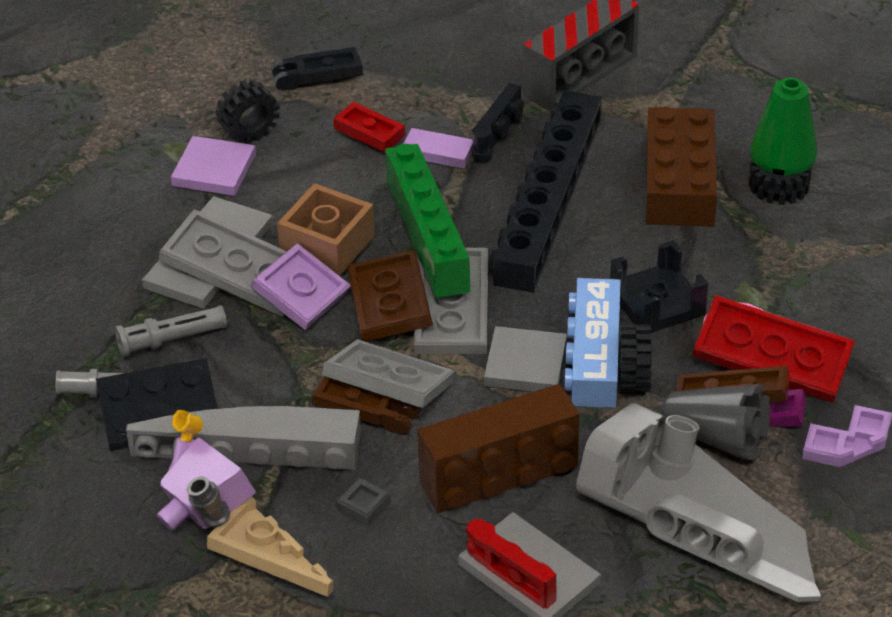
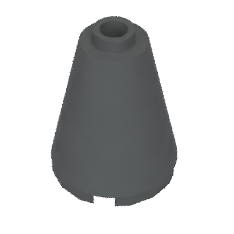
M755 383L674 391L670 393L668 398L662 401L660 414L666 418L671 415L688 417L699 425L697 441L742 459L755 460L763 449L756 447L759 437L767 438L769 430L770 398L768 395H762L761 391L765 390L766 387Z

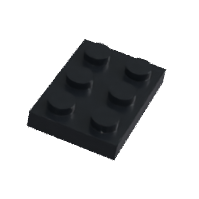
M207 358L96 378L110 451L129 448L126 433L128 424L174 415L178 410L196 412L218 409Z

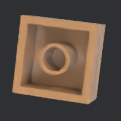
M314 183L277 223L279 248L288 251L298 243L340 276L375 236L374 204Z

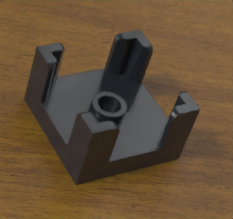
M674 240L658 246L657 266L628 276V259L626 256L611 260L610 279L620 280V307L634 325H650L651 333L706 315L709 283L701 274L696 275L695 283L692 285L681 273L682 250Z

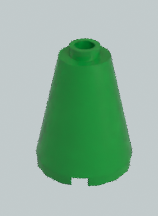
M789 77L778 81L772 89L750 143V157L757 166L767 172L773 173L774 168L784 170V175L803 173L813 167L818 154V146L808 87L799 79Z

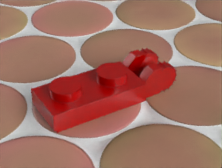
M477 518L476 520L469 521L466 527V534L470 538L467 541V551L471 557L473 556L485 568L543 609H548L557 601L556 573L547 564L538 562L523 552L516 543L508 542L495 533V526L491 523H486V520Z

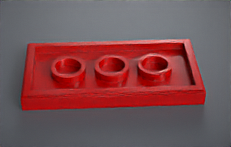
M715 295L693 348L692 357L732 370L788 366L790 373L789 389H803L807 395L834 403L855 340Z

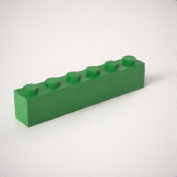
M418 143L401 144L397 147L385 149L387 184L435 298L469 293L470 260Z

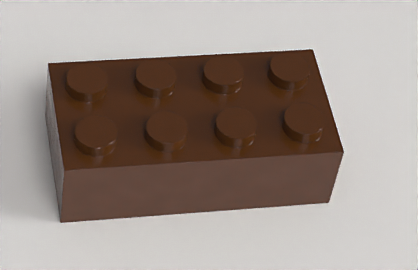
M648 107L646 136V225L714 227L717 203L715 109Z
M556 384L417 429L419 482L438 514L577 468L580 413L562 386Z

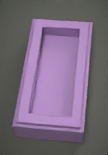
M411 128L403 143H418L426 162L465 169L474 146L472 139Z

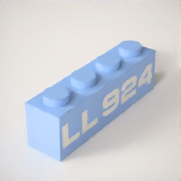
M577 278V293L569 292V314H575V317H568L567 339H574V343L567 342L566 364L573 365V368H565L564 390L572 391L571 401L574 406L616 408L620 280Z

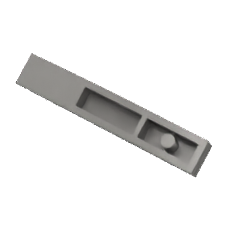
M248 406L190 412V414L199 416L203 421L202 430L198 434L193 435L192 439L201 438L232 462L356 470L361 442L360 410L293 406ZM174 415L128 424L126 433L130 456L173 459L176 439L181 437L182 432L176 431L173 427L172 420Z

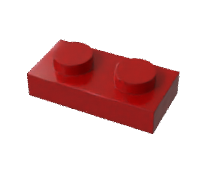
M355 102L351 103L333 118L334 129L383 152L387 148H392L406 136L405 125Z

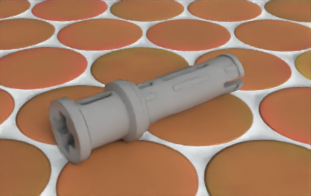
M219 305L215 308L161 321L147 318L144 323L125 328L122 325L115 326V336L120 354L124 358L129 357L130 352L146 348L157 350L162 346L163 342L219 328H227V319L223 307Z

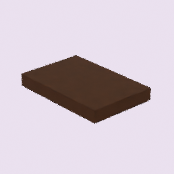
M416 250L347 266L362 341L366 342L433 326Z

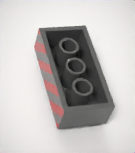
M593 0L524 43L523 96L551 112L553 103H559L564 90L581 93L636 57L640 4L632 0Z

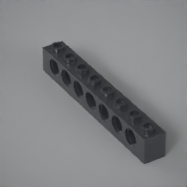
M564 90L559 103H553L551 122L545 123L542 143L537 142L535 147L534 163H528L525 184H520L517 190L516 206H510L507 216V227H502L499 232L498 249H493L489 257L488 269L493 271V286L531 293L535 292L599 129L602 108L601 96Z

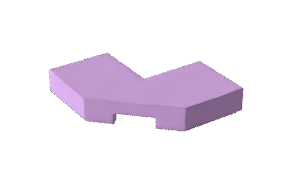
M855 405L848 431L810 424L802 459L842 467L884 449L892 413Z

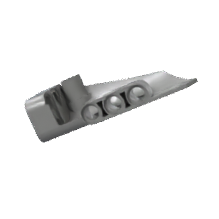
M631 403L593 430L584 449L576 482V492L645 523L649 531L657 538L796 602L820 601L821 594L815 583L810 563L806 530L756 494L698 447L695 443L699 425L694 420L679 415H671L666 418L664 415L636 403Z

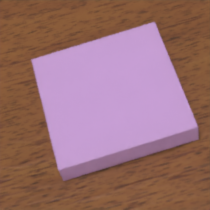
M192 136L171 175V184L174 187L236 196L256 156L255 145Z
M298 243L258 275L251 285V288L304 330L341 300L351 287L348 282Z

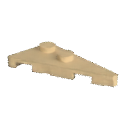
M250 497L237 508H234L225 523L217 526L207 536V549L324 596L329 597L333 592V580L327 576V572L318 563L315 565L309 563L303 556L304 549L287 531L280 529L278 522L271 515L264 517L256 509V500L253 497Z

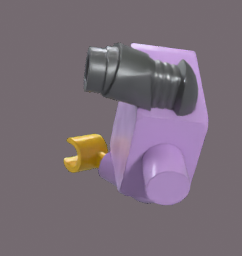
M178 410L173 416L172 424L174 429L182 432L181 437L176 439L173 460L167 474L160 483L170 502L156 515L170 531H174L188 517L203 529L219 526L225 523L234 508H237L252 497L256 491L240 467L201 438L192 439L193 435L198 434L202 430V419L197 415L190 414V412Z

